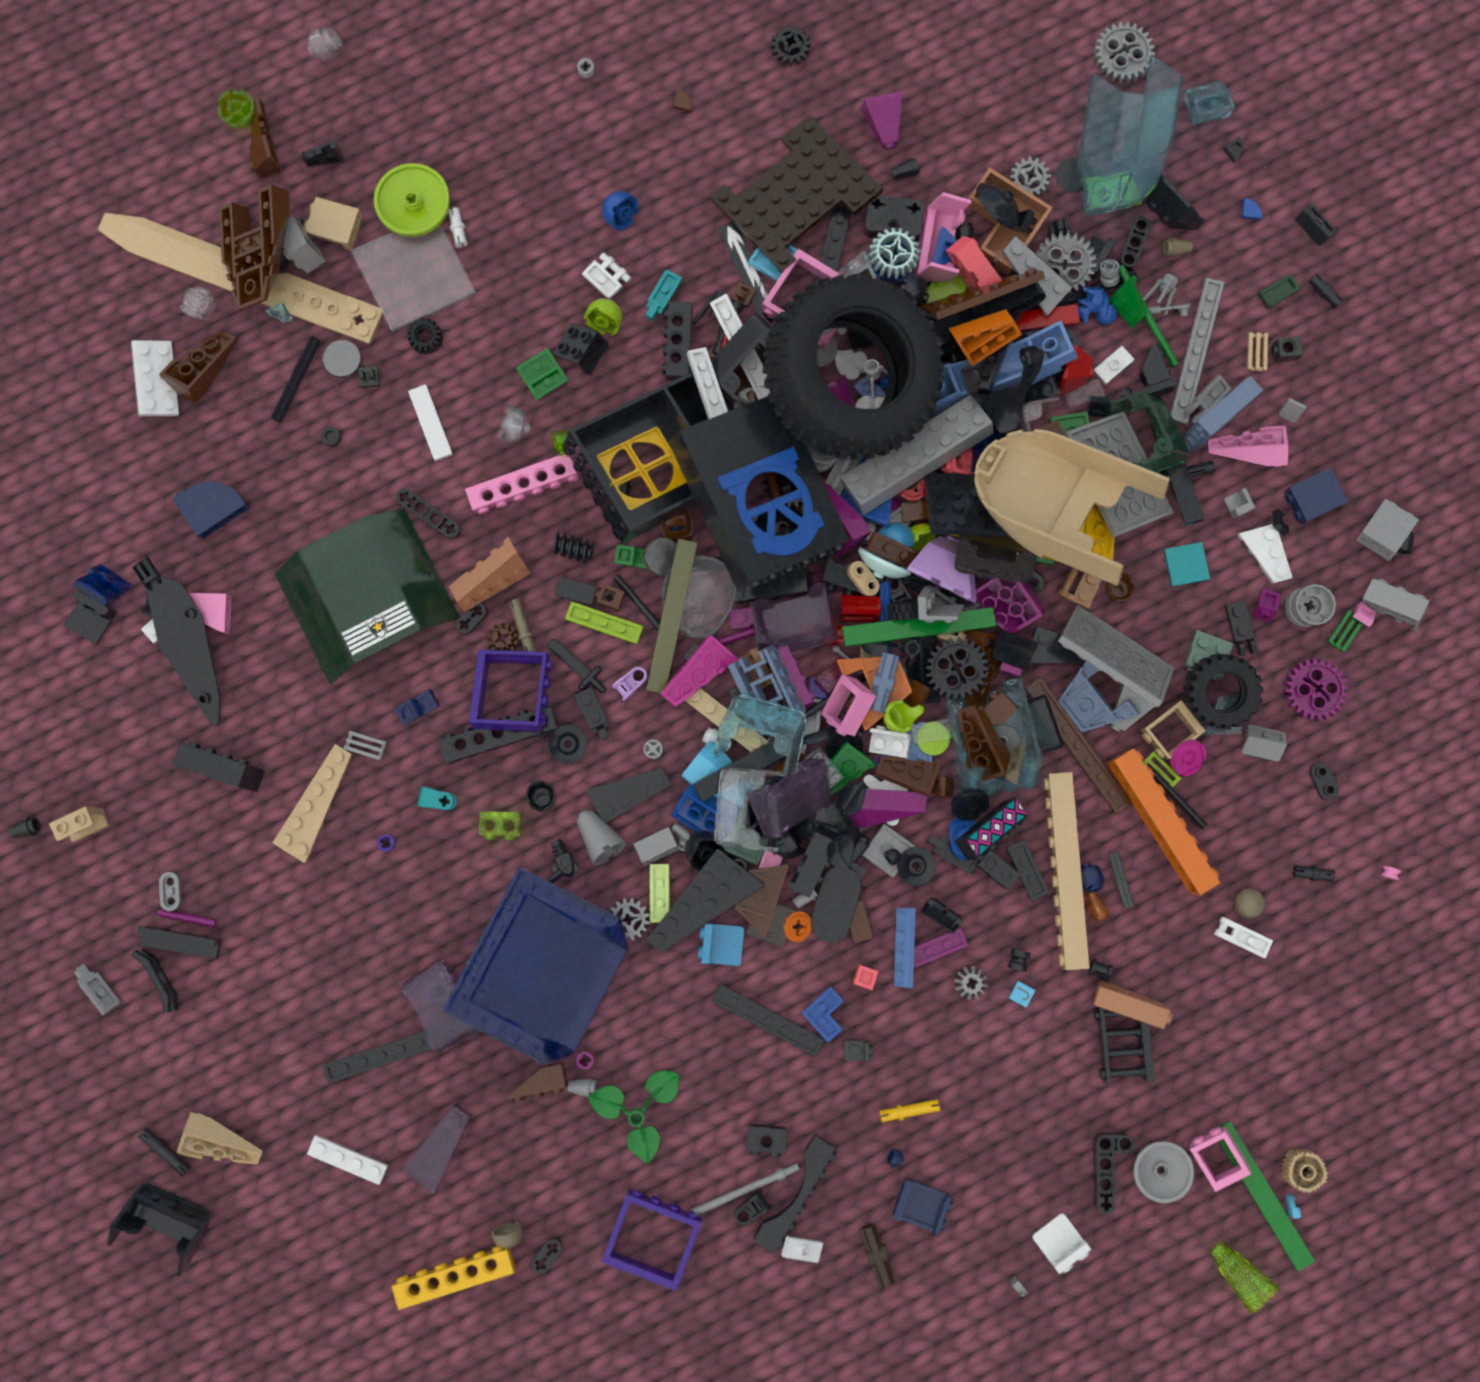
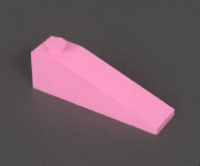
M1286 426L1262 427L1259 432L1255 433L1244 431L1241 436L1237 437L1227 435L1209 439L1208 451L1211 454L1264 466L1280 467L1288 465Z

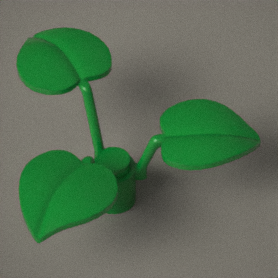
M669 1070L653 1073L645 1084L646 1090L651 1095L642 1108L634 1107L630 1111L621 1105L624 1101V1094L616 1086H603L588 1097L591 1106L600 1116L606 1119H615L619 1116L620 1109H622L629 1116V1123L634 1127L640 1128L633 1129L629 1133L627 1146L635 1156L639 1157L646 1164L655 1156L659 1147L660 1136L657 1129L653 1126L643 1128L644 1111L653 1097L657 1102L663 1104L674 1100L678 1093L679 1075Z

